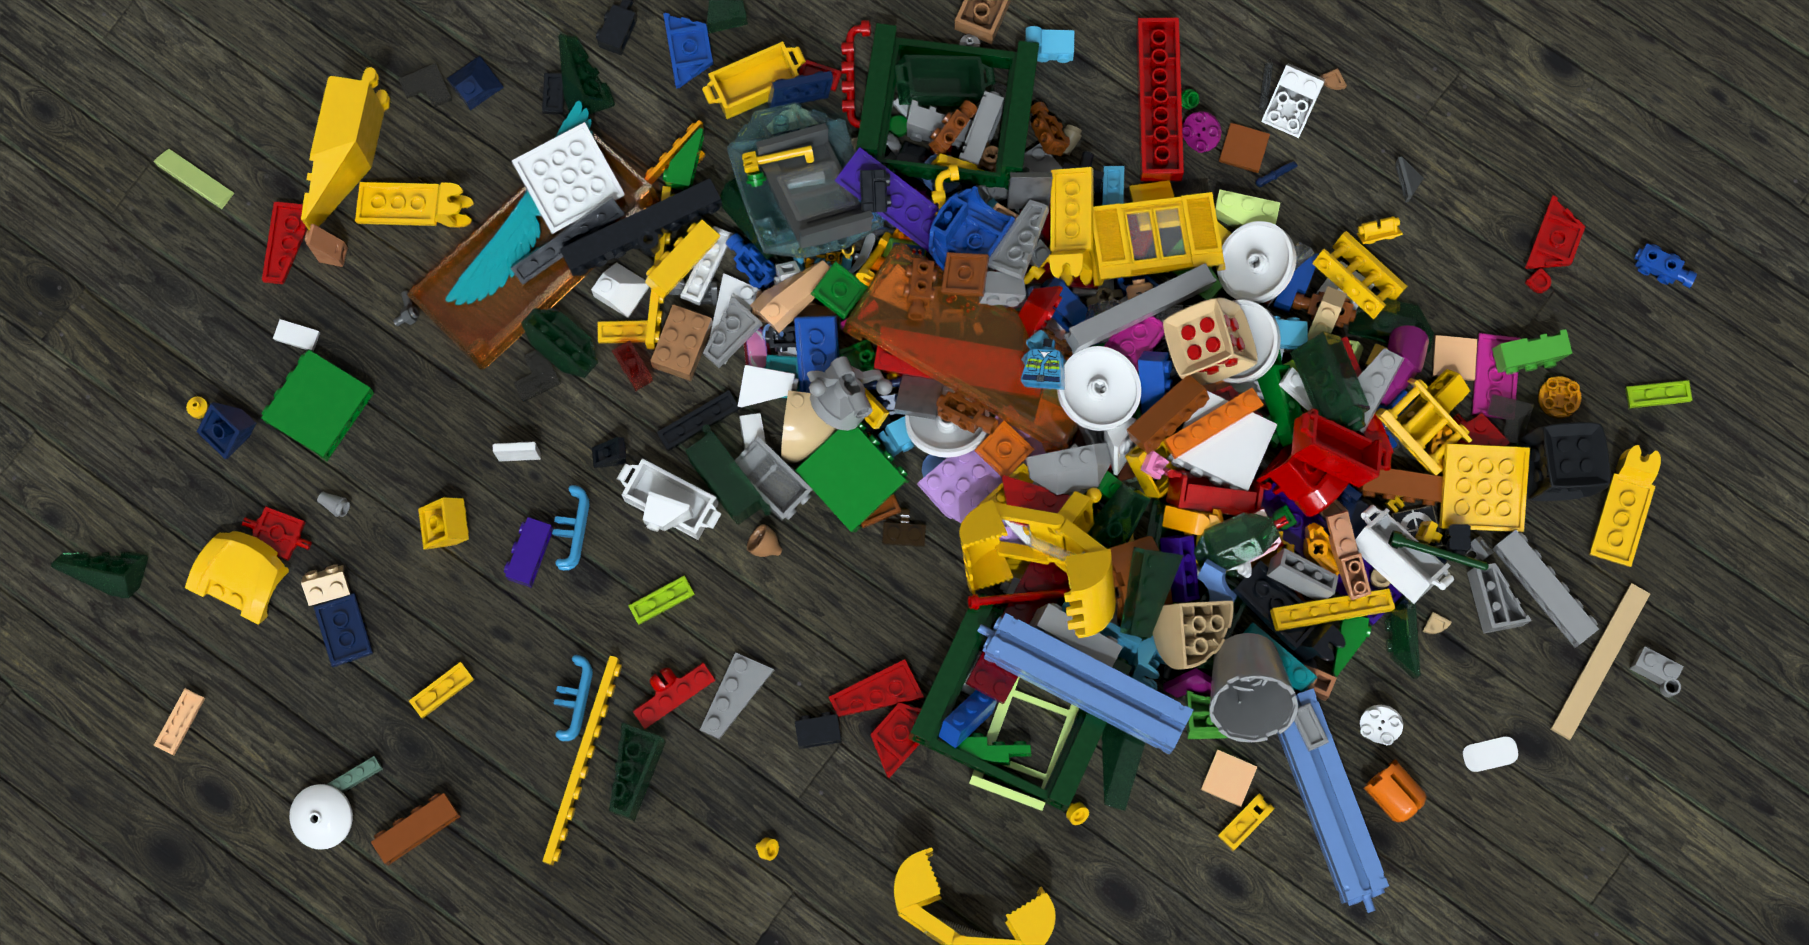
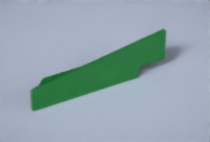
M1279 350L1277 359L1272 367L1257 381L1271 418L1277 424L1276 431L1283 447H1287L1293 442L1294 421L1302 415L1300 403L1279 386L1284 375L1291 368L1290 365H1282Z

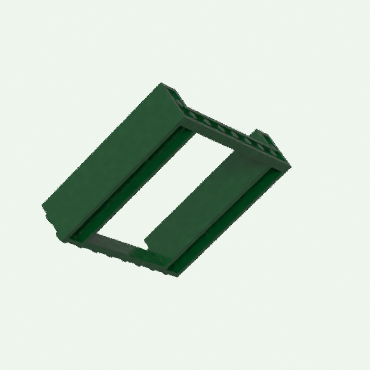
M876 23L856 151L859 147L896 175H902L907 178L918 177L925 180H936L937 175L941 171L948 169L947 166L885 159L901 56L1009 69L995 172L958 168L959 180L950 181V178L944 180V182L948 183L959 182L966 185L975 184L988 188L999 187L1009 190L1010 173L1023 172L1039 43L1019 41L1018 51L1013 52L896 37V25Z
M980 593V595H978V597L988 596L983 593ZM994 604L979 606L978 610L968 608L908 739L1065 812L1071 804L1107 722L1082 709L1079 710L1044 789L938 740L943 721L951 714L986 638L985 635L977 632L980 625L982 624L990 628L994 619L1001 617L1005 608L1000 606L994 607ZM1117 657L1112 668L1128 676L1132 666L1128 664L1129 662L1126 659Z

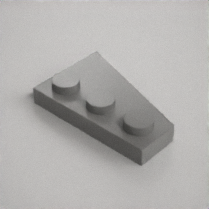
M734 297L731 298L726 313H723L717 330L713 332L703 352L704 356L718 368L763 325L756 316Z

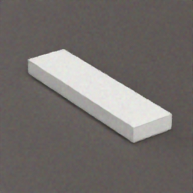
M716 226L713 229L720 235L718 242L694 266L681 293L682 299L697 305L701 304L728 248L725 244L726 241L733 235V233Z

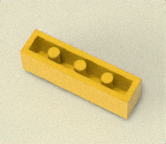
M701 220L698 224L694 222L686 231L688 235L685 238L680 237L673 244L675 248L671 252L666 251L659 259L661 263L657 267L653 265L647 271L646 275L648 277L645 283L663 299L718 242L720 235L705 221Z
M1446 369L1428 387L1427 391L1449 414L1470 392V389L1459 373ZM1420 395L1396 420L1400 425H1405L1427 402ZM1432 409L1411 430V437L1414 440H1419L1441 417Z

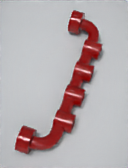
M861 20V25L852 27L847 33L846 42L841 43L842 55H846V61L842 62V74H846V81H842V92L847 93V100H842V111L847 112L848 121L855 128L860 127L861 120H857L855 117L854 37L858 33H862V37L871 36L870 20Z

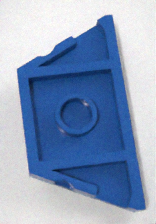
M663 13L677 89L713 65L707 25L702 22H692L687 18L681 17L680 19L670 16L669 13Z

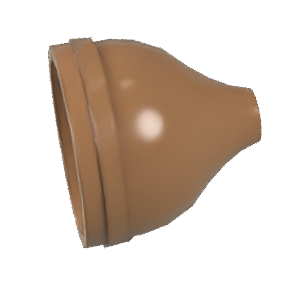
M761 524L754 530L747 543V550L755 556H779L782 552L776 533L765 524Z

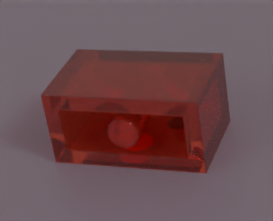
M630 340L612 350L614 358L635 392L653 382L650 372Z

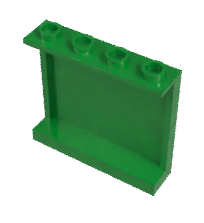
M308 349L306 354L303 353L300 356L295 370L290 371L287 375L284 386L275 392V399L264 408L261 419L266 424L275 427L328 462L374 392L369 386Z
M862 422L852 430L838 429L796 469V472L850 532H857L862 527L861 524L904 483L910 482L906 477L908 475L907 471L901 465L896 466L893 462L894 457L887 450L883 451L878 446L881 443L874 435L869 436L865 431L866 426Z

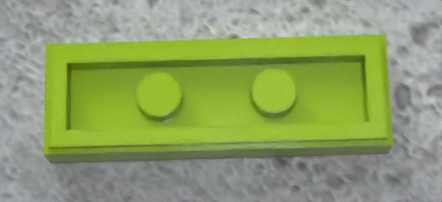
M1689 380L1628 386L1625 388L1628 408L1692 401Z
M682 576L628 606L638 625L695 594L686 577Z

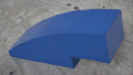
M1318 253L1307 259L1294 271L1287 287L1277 296L1273 305L1274 308L1289 313L1296 293H1306L1316 268L1312 263L1319 255Z

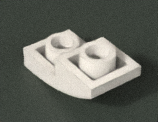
M755 413L739 416L744 450L758 436L765 442L761 414Z

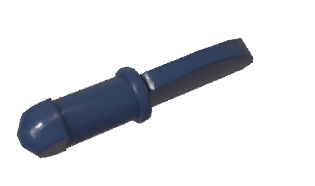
M1294 161L1276 171L1272 170L1265 176L1259 177L1255 184L1258 187H1263L1265 184L1277 180V177L1291 171L1298 165Z

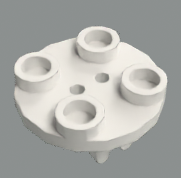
M1373 705L1367 708L1361 716V734L1373 742L1391 745L1402 734V717L1390 706Z

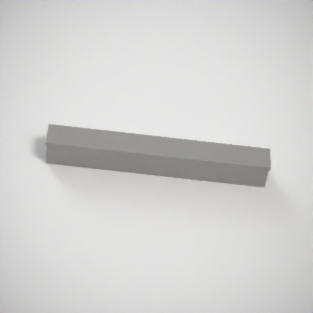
M1205 263L1069 328L1070 332L1066 333L1064 337L1072 349V353L1075 354L1210 289L1217 280L1213 277Z

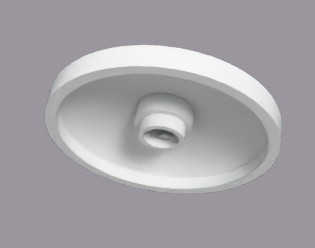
M1265 221L1247 223L1236 229L1224 242L1222 250L1226 269L1217 271L1223 289L1236 300H1248L1257 304L1267 302L1278 296L1287 287L1296 267L1294 243L1290 236L1275 224Z
M1233 300V302L1241 307L1247 318L1255 343L1258 362L1248 370L1223 381L1233 384H1245L1259 379L1272 367L1280 350L1281 336L1275 318L1266 308L1248 300Z
M1092 346L1073 354L1064 363L1065 390L1057 389V394L1063 410L1078 425L1096 431L1111 430L1124 424L1135 413L1141 398V382L1133 364L1120 352L1108 347Z
M944 384L942 395L945 396L948 391L952 393L960 392L965 396L966 400L980 402L985 409V416H990L985 401L975 391L958 384ZM938 413L936 420L905 415L906 431L911 441L919 449L933 456L957 457L967 454L976 449L987 436V433L983 432L980 427H978L975 433L961 429L950 421H944L938 416Z

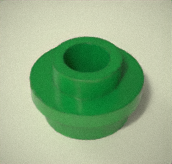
M1192 89L1184 90L1181 94L1182 107L1187 110L1195 108L1199 103V95Z
M763 171L748 173L746 183L751 184V187L761 186L764 184L763 181L767 180V177Z

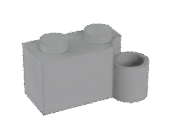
M987 271L984 297L979 296V303L1015 307L1027 300L1024 279L1022 280L1003 272Z
M1645 646L1638 651L1630 667L1632 671L1659 684L1660 692L1664 697H1673L1681 690V684L1677 678L1684 666ZM1667 683H1671L1674 686V693L1667 690Z

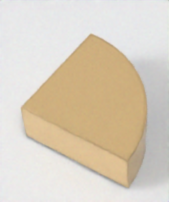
M1432 612L1422 632L1437 634L1446 630L1452 622Z

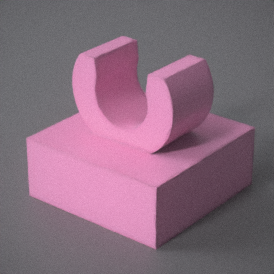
M1151 451L1146 455L1140 470L1154 479H1160L1165 473L1163 469L1169 461L1155 451Z

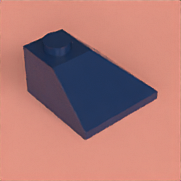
M481 56L447 78L470 111L504 88Z
M213 402L210 404L197 433L224 459H227L250 437L257 423L242 409Z

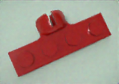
M703 662L679 678L670 668L660 670V673L666 680L664 683H662L657 674L650 678V684L655 690V695L632 710L644 729L715 681Z

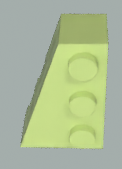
M1219 190L1215 205L1216 217L1234 229L1255 221H1265L1276 225L1280 202Z

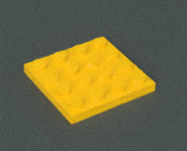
M1445 443L1439 528L1447 529L1451 524H1468L1471 526V530L1512 532L1517 530L1518 532H1524L1530 448Z

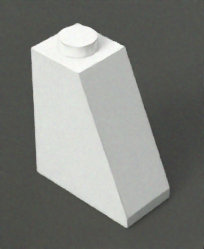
M745 365L738 407H745L788 396V390L797 391L799 379L796 378L794 373Z

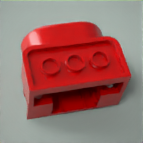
M1327 414L1323 416L1326 419L1332 420ZM1292 444L1283 447L1256 481L1261 483L1270 477L1276 484L1272 490L1275 495L1283 492L1290 500H1293L1307 517L1315 516L1331 505L1349 483L1292 457Z

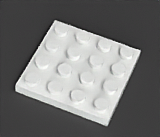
M585 122L512 160V164L551 234L573 224L613 196L616 201L625 196Z

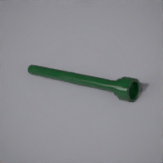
M1393 530L1389 538L1388 544L1392 548L1398 549L1404 546L1485 571L1489 568L1487 562L1407 539L1399 531Z

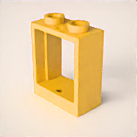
M1163 441L1157 449L1152 450L1158 451L1159 455L1165 459L1171 454ZM1136 445L1125 455V458L1146 497H1164L1168 491L1169 477L1163 474L1160 479L1154 482L1150 475L1140 470L1147 454ZM1169 461V463L1166 464V467L1170 469L1186 471L1184 467L1177 468L1171 464V461Z

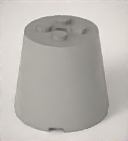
M1254 633L1238 634L1226 639L1220 650L1214 654L1209 704L1211 721L1216 725L1221 734L1240 742H1261L1268 740L1269 736L1278 732L1279 734L1283 733L1296 718L1298 702L1276 646L1268 638Z

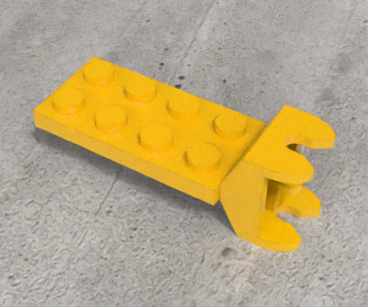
M1093 168L1051 170L1053 178L1051 187L1050 251L1052 254L1050 255V269L1052 274L1058 279L1061 277L1068 287L1073 281V276L1076 278L1079 275L1080 280L1086 286L1093 277V260L1089 252L1093 251Z
M360 182L355 222L357 224L436 226L438 222L448 227H465L472 222V219L467 215H461L459 212L462 208L471 207L474 205V202L470 197L460 195L463 193V189L454 183H440L439 185Z
M1639 445L1627 449L1619 458L1616 467L1617 474L1614 473L1612 475L1589 551V555L1627 567H1631L1655 489L1652 483L1658 475L1661 464V457L1658 451L1655 450L1650 455L1647 454L1643 457L1641 456L1642 452Z

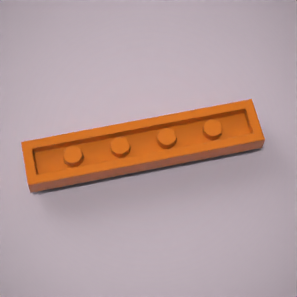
M1252 387L1165 439L1163 442L1173 458L1177 459L1260 409L1264 404Z

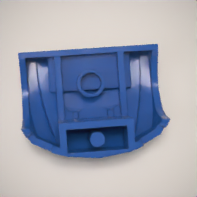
M973 186L972 189H966L959 194L955 193L940 208L932 223L929 237V253L943 271L945 269L947 252L988 254L990 258L1015 222V218L1002 214L986 204L976 186Z

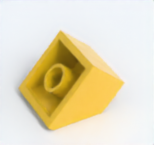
M441 498L418 509L423 549L457 545L469 539L463 498Z

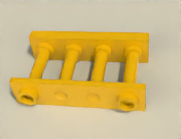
M1347 231L1333 245L1332 248L1335 251L1330 254L1327 250L1323 249L1312 263L1344 293H1347V296L1373 319L1386 306L1383 302L1386 298L1395 302L1408 287ZM1342 256L1350 265L1345 268L1337 259ZM1358 270L1365 279L1361 282L1352 274L1354 271ZM1372 283L1381 291L1377 296L1367 288Z
M1410 378L1408 382L1413 388L1392 409L1379 408L1375 415L1430 474L1437 476L1442 471L1438 464L1439 460L1444 456L1445 443L1456 444L1460 439L1470 443L1472 439L1468 436L1469 431L1462 424L1458 425L1427 391L1428 386L1421 379ZM1420 394L1427 403L1405 425H1400L1396 420L1398 418L1397 415ZM1433 409L1441 418L1419 440H1414L1410 435L1412 433L1411 430ZM1447 424L1455 433L1433 455H1428L1424 451L1425 445Z

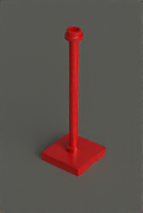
M1065 588L978 597L977 594H972V596H968V606L970 609L978 610L979 606L1061 598L1064 597V593L1070 592L1071 589Z

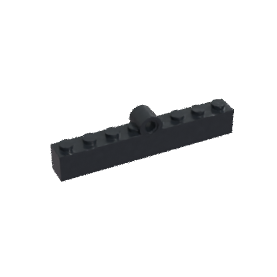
M709 178L561 248L560 251L573 277L576 275L582 276L595 266L601 267L614 257L620 258L633 248H640L643 254L652 256L660 250L659 239L665 233L677 231L688 222H696L707 213L713 214L722 207V201Z

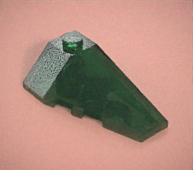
M1107 723L1101 737L1104 805L1125 811L1146 742Z

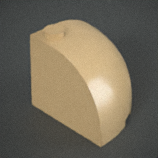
M788 390L781 447V459L786 464L803 463L838 430L826 424L818 417L811 405V393Z
M1233 601L1179 603L1151 607L1152 631L1157 651L1163 661L1173 669L1193 668L1207 662V659L1220 650L1225 641L1224 637L1227 630L1231 628L1233 619Z

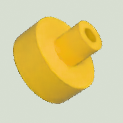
M193 397L187 403V412L193 418H204L209 404L202 397Z
M1071 803L1066 813L1067 819L1073 825L1082 824L1089 816V810L1083 803Z
M764 838L761 842H758L756 850L759 857L769 861L773 860L779 851L778 842L771 838Z

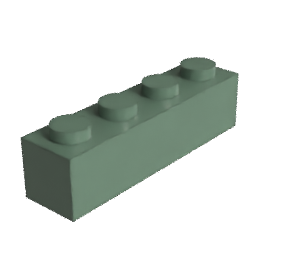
M373 756L327 785L333 786L344 793L383 770L378 759Z

